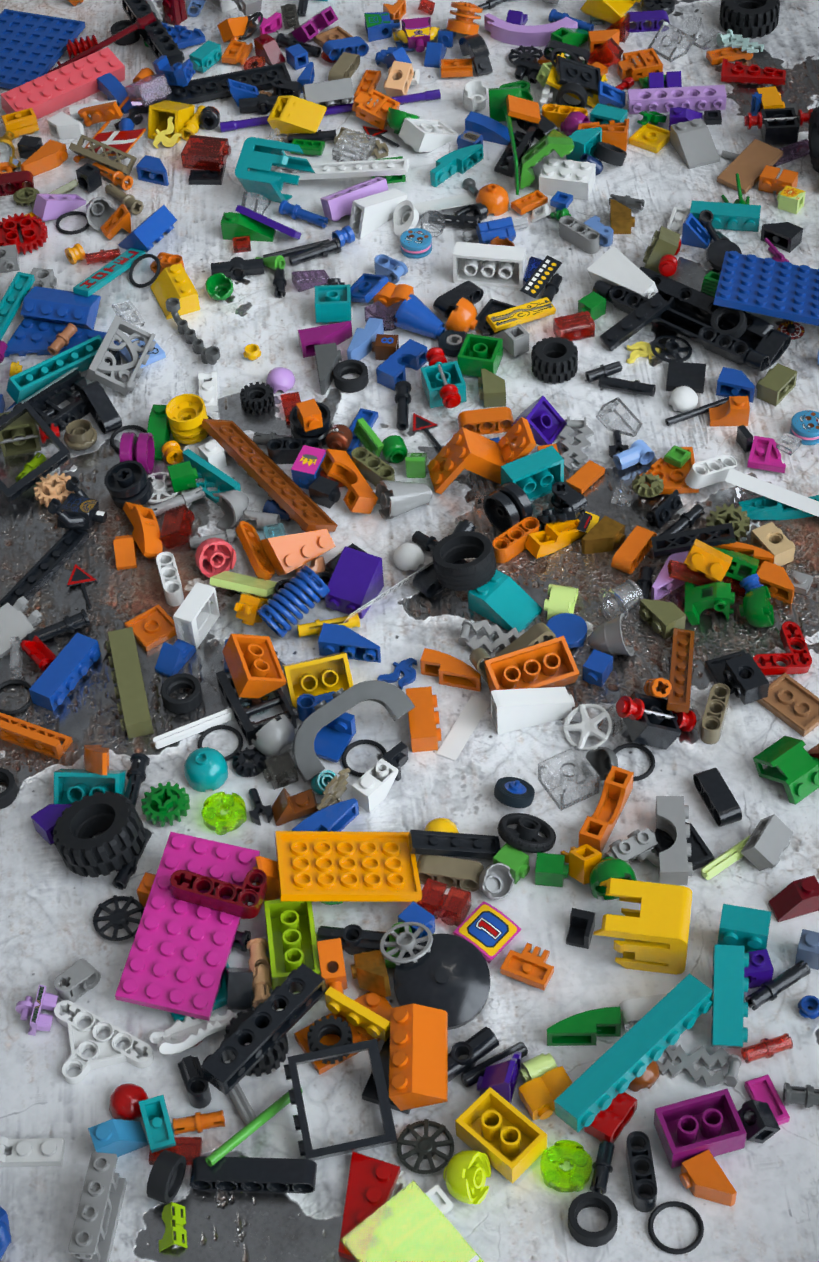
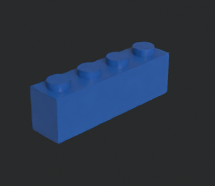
M76 633L29 689L32 703L54 712L63 703L69 692L76 687L79 680L87 674L93 663L99 659L101 652L98 641Z

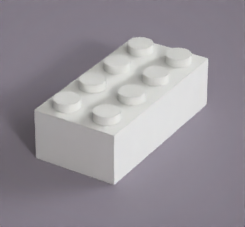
M456 241L452 254L454 283L471 281L475 285L519 289L524 286L526 279V247Z

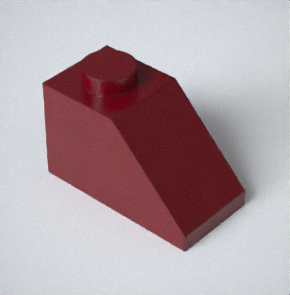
M267 33L254 38L256 56L264 60L268 65L286 62L274 38Z
M815 875L791 882L768 902L777 922L819 911V883Z

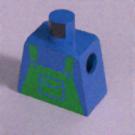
M388 12L364 13L368 42L392 37V29L400 28L399 19L390 20Z

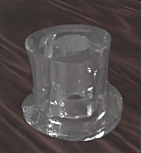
M630 579L624 580L614 588L605 586L599 591L600 608L608 621L624 613V617L621 619V622L624 621L629 611L640 607V600L643 599L640 587Z

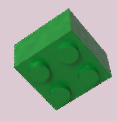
M467 333L457 357L462 375L481 377V369H486L496 375L503 357V339Z

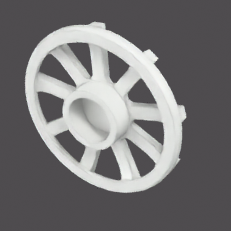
M155 472L148 475L149 478L151 477L153 485L151 498L157 495V500L150 499L148 503L158 504L175 497L179 493H174L173 488H168L172 485L171 481L165 483L169 473ZM156 475H163V478H162V480H161V479H155V476H156ZM164 495L166 498L160 499V496Z

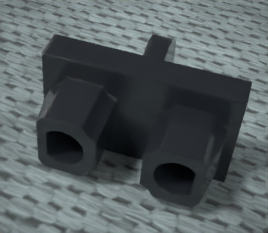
M532 57L530 61L526 60L525 62L516 60L515 78L523 80L524 76H528V81L536 84V77L541 68V64L537 63V58Z

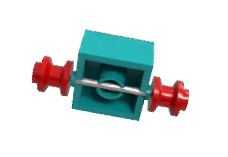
M439 347L429 349L426 353L429 366L421 367V383L430 408L440 406L454 408L461 402H466V383L457 361L447 362L443 350Z

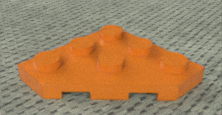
M680 447L691 452V458L681 469L665 462L664 458H660L645 473L649 475L652 472L653 476L659 475V478L663 480L664 489L659 495L672 494L675 490H678L679 494L699 493V489H692L685 483V478L695 463L693 447Z

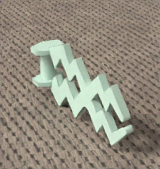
M731 29L727 30V34H717L716 40L720 47L723 45L724 47L742 48L741 52L747 51V53H758L759 49L757 48H760L761 52L764 50V44L749 42L750 38H742V35L733 34Z

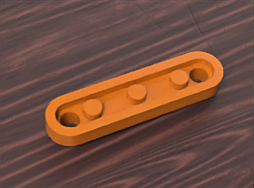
M240 521L235 530L255 571V575L258 578L270 580L275 574V570L260 542L256 529L250 523Z

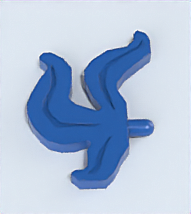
M408 658L399 664L394 662V672L379 675L377 680L388 683L398 681L399 689L402 690L403 686L415 681L416 670L411 666L417 665V660ZM400 673H402L404 676L399 680Z

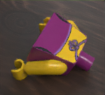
M431 17L401 20L402 30L393 31L392 33L395 41L401 40L407 44L408 48H416L417 52H423L425 47H427V42L434 40L435 36H438L440 27H431Z

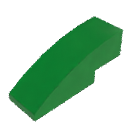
M620 1007L589 1010L559 1021L547 1029V1046L596 1045L597 1037H620Z

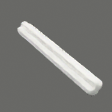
M227 708L155 736L153 738L154 746L156 749H160L206 731L213 726L229 722L235 718L231 708Z

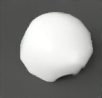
M688 386L676 387L670 394L668 405H672L674 411L684 413L696 408L698 396Z
M404 543L395 549L393 563L399 570L416 571L420 564L424 565L425 563L423 551L416 544Z

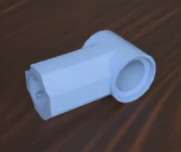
M637 440L631 445L630 449L613 455V461L616 468L620 471L637 463L642 465L650 463L654 459L655 453L643 440Z

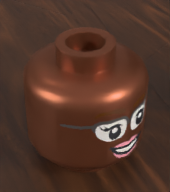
M334 425L327 434L326 445L329 449L346 451L351 444L353 434L345 425Z

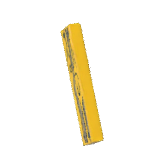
M545 297L487 315L486 321L494 332H498L518 324L555 314L556 308Z

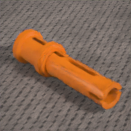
M98 162L92 164L98 167L100 175L111 180L112 184L119 185L124 190H129L132 187L133 178L131 176H125L121 171H113Z

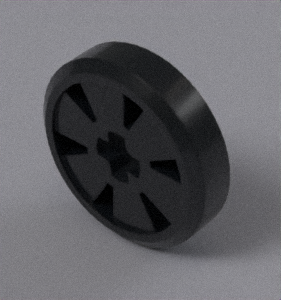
M674 0L641 1L642 11L664 10L669 15L675 9Z

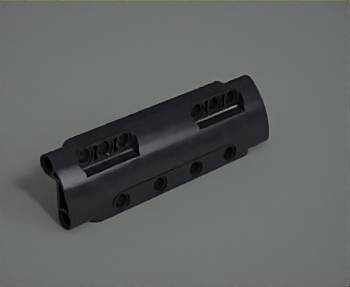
M639 268L655 282L658 289L657 293L662 296L670 307L651 322L702 344L706 350L734 363L746 364L759 371H764L775 364L790 345V335L775 330L774 326L769 322L745 311L747 325L750 326L746 328V331L739 338L711 327L712 313L720 307L713 305L714 297L648 268ZM601 280L595 283L592 292H596L605 298L606 301L612 303L615 308L627 314H630L648 300V298L622 286L614 287ZM734 314L726 315L719 321L718 326L721 330H731L738 325L739 317Z

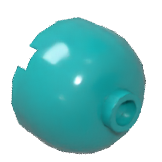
M201 747L189 754L184 763V774L187 783L196 791L216 790L228 778L229 772L226 760L218 750L213 748Z

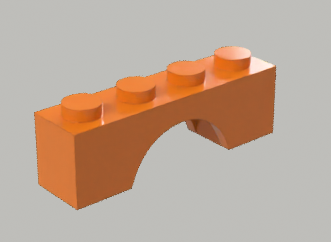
M327 449L320 466L327 476L340 481L347 487L348 491L343 500L349 510L356 513L371 514L378 497L346 451Z
M612 766L604 782L597 808L591 817L587 816L579 832V847L588 844L602 853L633 789L634 772Z

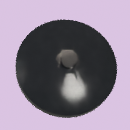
M432 934L433 943L429 953L417 959L418 962L416 963L412 961L396 965L393 979L395 996L399 1006L414 1003L445 1010L448 1013V1030L456 1029L472 1021L485 1006L490 991L489 968L481 952L469 941L451 934ZM428 941L418 943L417 945L426 946ZM413 949V952L416 955L420 950ZM406 952L403 958L411 957L409 952Z

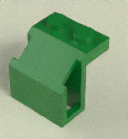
M783 736L753 757L759 777L782 783L789 803L796 805L819 788V759L808 754L803 748L806 745L803 740ZM762 764L767 765V767L763 769Z

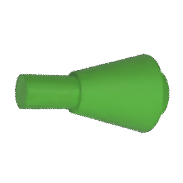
M282 255L263 258L264 266L274 271L277 268H285L286 263Z

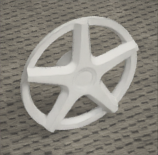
M580 704L568 715L563 726L565 737L577 749H595L608 739L612 730L611 717L603 707L597 704ZM594 708L602 713L590 718L586 709ZM580 711L581 722L569 724L572 717ZM605 717L608 720L606 735L597 726ZM569 731L581 732L578 745L570 738ZM594 735L601 739L596 745L584 747L588 737Z

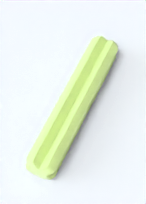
M750 836L702 867L701 875L706 880H710L742 858L744 855L741 851Z

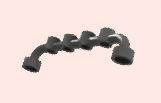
M167 299L165 302L166 309L171 312L177 324L178 333L185 335L187 344H193L194 353L201 354L202 363L215 365L220 358L219 348L216 346L205 348L203 340L196 337L195 330L190 329L188 322L181 319L178 313L181 308L179 299Z

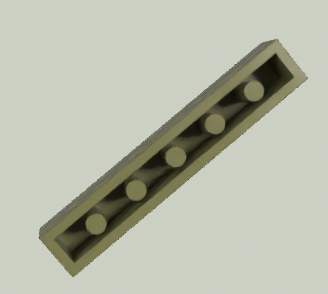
M129 627L108 632L109 640L105 641L107 652L112 653L111 656H108L110 668L115 669V671H111L113 684L117 683L118 685L114 687L116 699L121 700V702L117 703L119 715L124 716V718L120 719L122 731H127L128 739L154 734L133 628Z

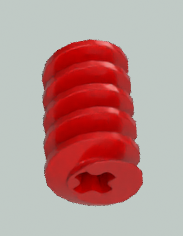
M92 35L91 40L89 36H86L85 41L80 37L79 42L74 38L73 43L68 39L66 47L69 60L72 55L75 57L97 45L98 42L95 35Z

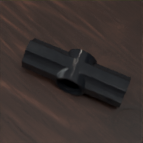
M259 94L256 98L239 99L240 114L258 112L261 115H266L272 111L278 96Z
M234 257L228 262L211 263V274L223 273L226 277H232L235 280H241L246 275L264 274L263 258L244 260L241 257Z
M355 924L348 925L345 928L320 926L317 932V941L341 938L342 950H345L350 955L380 950V942L386 932L362 930L360 926ZM390 934L386 937V942H389Z
M484 1027L465 1042H457L452 1046L451 1052L448 1054V1082L459 1074L475 1067L478 1060L500 1045L490 1028ZM462 1055H468L465 1059H458Z

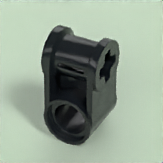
M275 79L271 82L273 87L272 96L292 95L299 98L303 87L297 81Z
M560 481L552 485L553 496L551 497V503L553 506L560 510L564 507L573 506L574 510L580 509V511L587 507L586 498L567 483Z

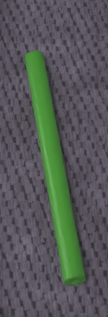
M289 1092L284 1094L206 1157L205 1161L208 1166L212 1167L286 1107L290 1103Z

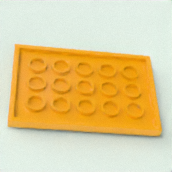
M275 831L280 901L421 902V885L415 854H410L409 832Z

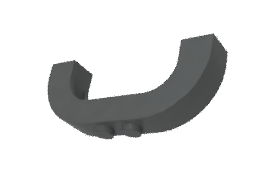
M370 680L360 682L346 691L341 688L332 694L334 699L326 703L323 700L314 706L316 711L301 723L294 736L292 746L293 761L303 781L307 782L325 769L314 750L315 737L324 726L363 701L380 703L395 721L415 708L410 698L393 684Z

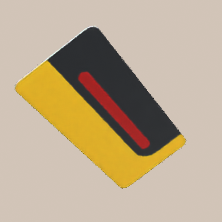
M585 511L577 530L588 533L598 523L600 516Z

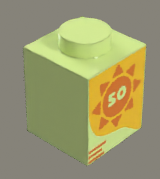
M786 186L778 193V209L797 214L804 206L806 191Z

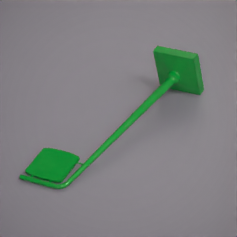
M521 86L489 88L490 118L498 122L506 121L514 155V186L516 195H519L518 158L512 121H516V118L508 116L506 98L508 95L522 98Z

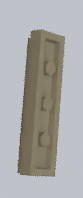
M82 134L77 145L71 143L69 149L74 153L113 170L121 171L125 175H130L137 159L135 156ZM85 140L89 141L90 147L87 149L82 147ZM101 146L104 153L97 154L95 149ZM115 152L117 158L114 160L109 159L108 154ZM125 158L131 159L128 166L123 165L121 160Z

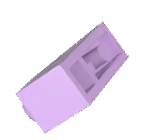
M37 194L33 213L38 218H41L42 221L56 220L61 215L85 205L86 200L77 194Z
M689 551L674 553L668 557L652 585L651 600L663 598L684 585L685 582L700 575L699 570L693 571L684 563Z

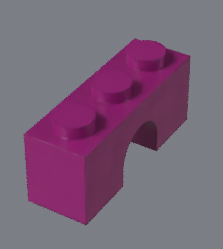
M329 6L291 33L297 41L305 43L319 34L321 30L337 21L338 17L332 7Z

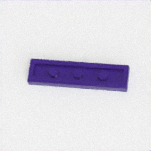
M237 205L235 211L296 239L301 237L300 232L244 206Z

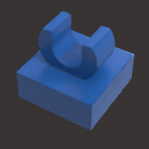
M557 191L550 200V206L556 207V212L563 208L567 209L573 201V195Z

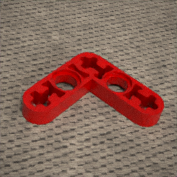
M791 621L783 623L779 633L786 653L757 654L753 657V660L764 675L804 674L809 671L812 664V658L798 624ZM791 645L799 646L800 650L793 649ZM781 661L785 663L786 666H779L776 662Z

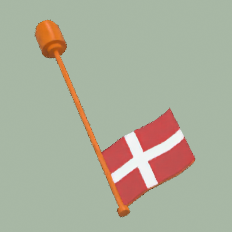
M150 68L141 69L133 79L135 88L120 104V110L137 89H146L154 80V72ZM110 120L105 122L92 139L128 153L146 131V128L101 133L111 122ZM89 143L85 146V149L90 147ZM101 146L95 149L97 154L104 153ZM113 152L108 154V156H116V153ZM76 155L73 158V160L76 163H79V161L81 159H84L85 157Z

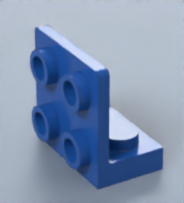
M345 712L317 733L314 741V750L317 757L335 763L339 761L356 733L355 715Z

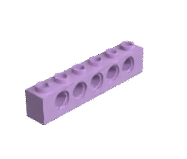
M725 85L628 89L627 106L629 114H639L641 111L667 113L670 112V108L676 107L694 111L726 110L727 95Z

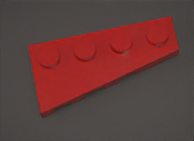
M723 58L721 82L785 85L786 70L771 67L762 69L755 64L746 66L742 65L740 61L730 63L728 59Z
M352 1151L338 1250L340 1257L355 1262H365L375 1237V1230L380 1225L400 1175V1166Z

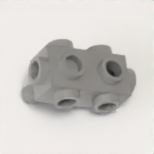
M648 828L642 831L637 829L627 836L628 839L623 841L619 839L609 845L610 850L604 854V858H618L626 861L628 864L636 859L640 862L647 859L655 866H658L659 856L652 852L658 842L653 831Z

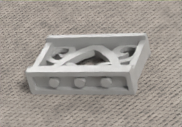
M116 315L88 369L85 379L98 381L126 397L128 392H133L137 383L134 381L135 377L139 379L143 371L140 368L141 365H146L149 359L148 351L152 352L156 342L153 340L156 334H150L123 321L122 317ZM137 338L139 340L144 341L145 345L143 347H139L137 344L140 343V341H134L132 343L131 340ZM114 341H118L119 344L122 342V344L117 346L114 344ZM126 346L132 361L123 365H116V359L108 349L118 351ZM110 359L112 362V366L110 365V362L107 363L104 360ZM118 373L120 380H122L121 376H126L127 382L122 383L116 380L114 374Z

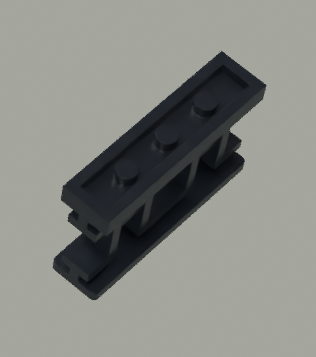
M77 369L27 400L49 427L51 423H54L55 426H59L60 432L65 430L70 422L81 419L90 413L83 400L80 399L79 388L87 385L84 376L81 377V373ZM65 400L70 402V404L64 407L63 409L58 407V405L64 402Z

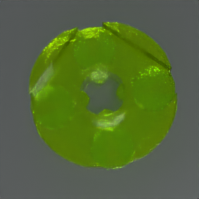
M218 792L209 796L203 804L204 807L201 812L203 822L207 828L215 831L217 835H225L227 832L239 828L247 820L245 802L236 793L230 795L225 794V792ZM221 810H229V812L225 815H221L220 813Z
M560 1140L555 1142L554 1146H551L549 1149L547 1147L544 1150L540 1161V1171L545 1185L559 1192H579L584 1189L592 1174V1159L581 1144L571 1140ZM568 1161L573 1168L564 1171L559 1165H564V1162Z

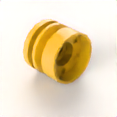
M182 394L169 401L166 406V415L173 438L182 444H195L205 439L208 434L201 424L203 419H208L203 399L194 394Z

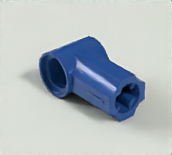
M335 691L317 696L311 694L300 695L297 698L299 720L304 721L312 714V707L315 702L320 703L325 700L328 703L334 699L332 694Z

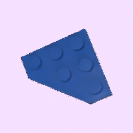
M161 22L163 27L167 29V33L172 36L173 41L177 43L179 49H185L186 47L206 42L205 36L200 29L188 30L187 27L180 25L171 27L167 23Z

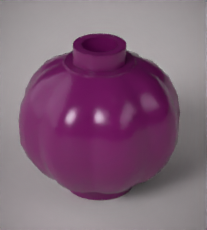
M574 111L566 116L564 122H561L560 129L564 135L569 136L578 129L580 123H590L591 121L582 112Z

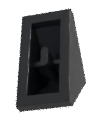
M225 968L227 1010H247L251 1008L253 972L249 968Z

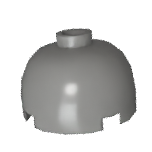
M284 714L280 715L282 719L279 721L274 718L265 724L256 733L258 736L257 740H251L255 748L266 756H277L279 754L284 756L292 750L291 744L294 740L295 730L291 721Z

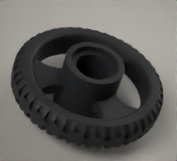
M511 813L503 816L498 824L497 829L501 839L520 851L543 853L552 849L556 841V834L553 828L542 819L533 815ZM517 824V827L515 829L509 828L507 826ZM539 831L543 833L545 837L538 835Z

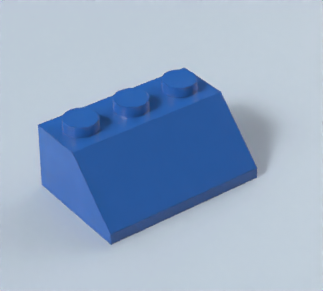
M163 205L118 245L126 250L134 248L148 252L154 247L152 244L154 241L158 243L164 238V232L168 234L174 228L173 224L177 219Z

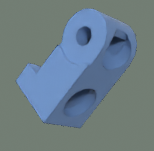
M595 215L584 222L585 225L600 234V246L608 247L613 244L614 230L600 223L599 217Z

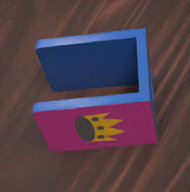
M306 445L302 447L291 468L293 481L300 488L309 490V486L318 475L325 477L326 473L320 465L326 455V450Z

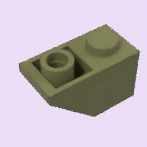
M481 369V377H478V388H482L479 389V399L483 400L484 408L506 406L505 380L486 369Z
M650 599L640 600V617L642 620L647 621L655 633L660 634L664 639L673 636L674 628L685 629L686 614L673 602Z

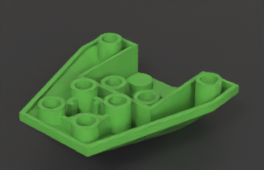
M553 129L530 147L521 158L520 188L528 187L534 182L533 166L538 164L544 156L549 155L554 150L561 158L569 155L573 148H575L573 140Z

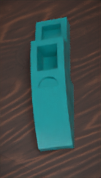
M483 145L467 146L438 159L436 167L430 171L431 185L437 187L456 172L463 174L484 159Z

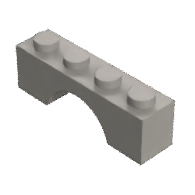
M656 796V828L667 832L675 842L669 849L659 852V883L687 885L688 876H692L693 873L692 862H688V857H691V843H687L686 839L690 838V824L685 823V819H689V806L684 805V796Z

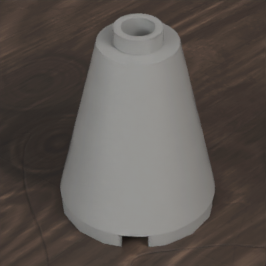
M382 480L376 486L377 504H380L382 508L379 510V513L385 520L392 519L425 505L432 498L431 488L424 483Z

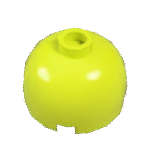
M476 1150L456 1153L443 1171V1178L449 1193L458 1201L467 1204H480L484 1200L489 1186L484 1187L486 1177L491 1178V1166L487 1154Z

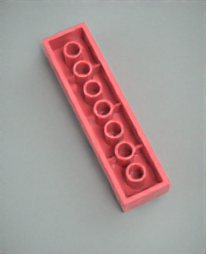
M106 47L2 93V109L6 114L33 108L36 118L40 119L99 92L97 78L109 72L119 82L124 81L125 66Z

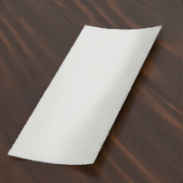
M472 193L415 203L413 206L419 214L475 204L476 200Z

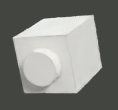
M215 439L198 447L200 457L219 470L227 466L225 450Z

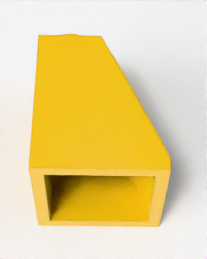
M168 100L149 105L148 138L155 139V136L158 135L155 132L156 129L160 132L166 130L169 117H174L172 119L174 131L165 136L171 138L175 133H180L185 127V123L192 119L195 105ZM178 137L176 143H178L182 137Z

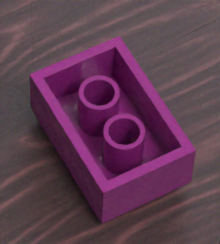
M728 1089L655 1109L654 1126L671 1169L681 1166L682 1162L708 1149L713 1157L745 1147L747 1133Z

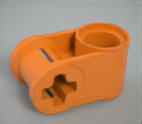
M160 252L157 256L161 266L160 273L164 268L181 263L184 268L183 259L180 255ZM153 261L150 265L154 273L157 271L156 261Z

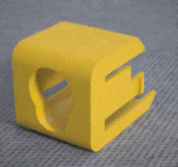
M610 878L601 882L600 886H607V896L620 897L619 901L641 903L640 910L621 908V913L625 916L603 915L601 929L593 933V935L625 939L624 941L614 940L613 949L623 953V957H616L615 962L626 969L682 974L686 966L692 890L685 886Z

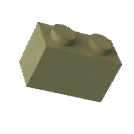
M777 363L773 369H769L763 379L758 381L756 385V398L777 406L796 386L797 371Z

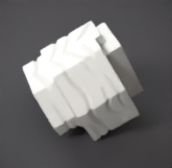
M481 79L470 80L464 85V108L472 112L485 109L486 100L489 99V87L483 85Z

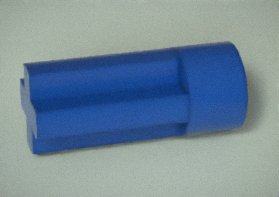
M758 92L752 94L750 111L752 116H757V113L761 110L762 94H758Z

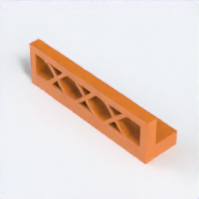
M0 712L1 740L58 760L61 759L73 742L72 737Z

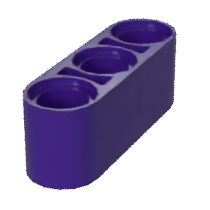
M664 10L629 12L625 15L624 19L625 28L631 33L664 31L670 26L668 13Z

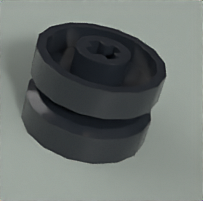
M316 402L322 413L323 427L305 432L298 419L297 407L295 406L289 415L291 436L293 438H317L322 442V446L326 445V437L332 427L329 408L323 403Z
M128 460L116 464L107 472L104 478V484L115 505L122 510L125 502L144 505L152 497L153 485L145 468L137 461Z
M512 482L504 483L496 491L489 493L483 499V509L488 520L496 529L503 533L524 518L532 517L533 508L528 496L521 487Z

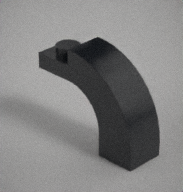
M479 34L461 37L459 45L462 55H470L477 77L491 74L493 69L488 57L490 53L484 39Z

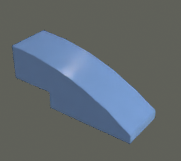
M369 317L364 329H356L347 350L348 360L360 361L372 351V342L376 341L377 334H384L383 319Z

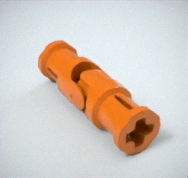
M664 678L649 679L644 685L646 695L658 698L668 696L672 689L670 681Z

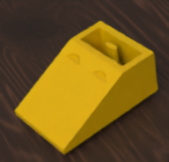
M292 95L278 96L267 121L276 134L316 133L327 107Z

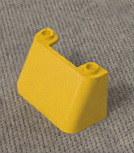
M587 0L580 10L586 15L615 25L616 23L620 24L625 19L624 15L636 2L639 4L641 0Z

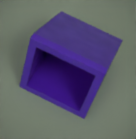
M345 546L328 583L330 592L325 596L326 607L350 615L376 598L384 587L382 558ZM371 606L358 613L360 619H363Z

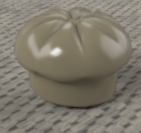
M74 420L65 428L64 442L67 447L73 450H87L97 441V431L88 420Z

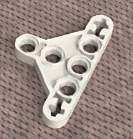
M63 1000L56 1004L54 1014L57 1022L68 1028L72 1053L62 1066V1073L67 1083H80L93 1069L128 1062L138 1068H147L153 1063L154 1053L149 1044L69 1000ZM69 1010L71 1016H70L69 1014H67V1013H64V1014L62 1015L61 1012H62V1011L67 1012V1011ZM83 1019L91 1020L90 1025L85 1028L78 1026L79 1022ZM106 1029L110 1031L109 1036L106 1038L97 1037L101 1030ZM122 1040L130 1042L129 1046L125 1049H118L116 1047ZM88 1048L95 1049V1053L90 1057L82 1055L83 1051ZM145 1052H146L147 1057L142 1056V1057L139 1059L137 1053L143 1055V1054H145ZM79 1067L80 1072L77 1075L69 1076L67 1074L70 1068Z

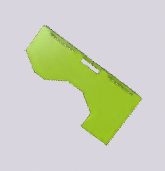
M171 1202L164 1206L162 1212L165 1233L163 1238L159 1240V1252L173 1244L187 1248V1231L183 1227L186 1224L185 1206ZM172 1206L174 1207V1215H172ZM172 1220H175V1227L172 1226Z

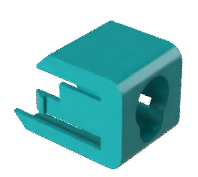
M256 137L247 138L244 141L235 168V175L247 194L252 198L278 203L291 199L292 195L281 193L283 184L298 185L300 176L270 170L272 166L315 173L307 159L286 156L284 151L304 154L299 145Z

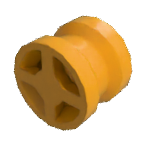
M79 243L74 244L72 248L68 247L65 249V255L71 264H76L78 260L86 258L85 252Z
M177 441L166 442L162 446V453L168 464L174 465L182 462L183 451Z

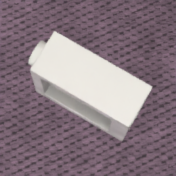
M197 582L173 615L177 639L194 645L196 650L220 616L215 587Z

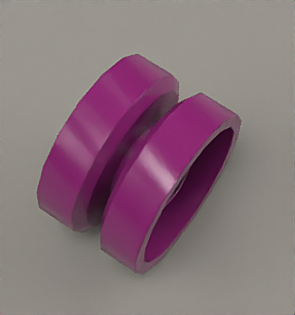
M123 432L119 449L120 462L128 460L137 461L143 465L147 474H151L155 462V445L152 433H140L137 437L133 432Z

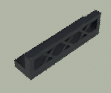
M530 125L526 134L517 130L514 134L515 145L518 147L516 149L518 167L521 164L522 156L534 141L537 127ZM509 142L496 164L494 172L513 178L514 155L511 142ZM506 165H507V166H508V170L502 168L501 166H506Z
M732 523L651 537L654 557L689 551L695 539L711 547L735 543Z

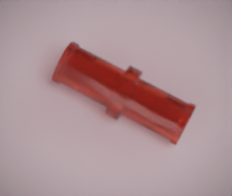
M119 248L106 251L101 249L100 252L86 253L85 259L87 265L98 262L106 263V261L114 260L121 253Z
M788 1033L772 1039L764 1038L760 1040V1043L741 1048V1055L745 1063L748 1064L763 1057L768 1059L773 1057L775 1053L792 1049L793 1042Z

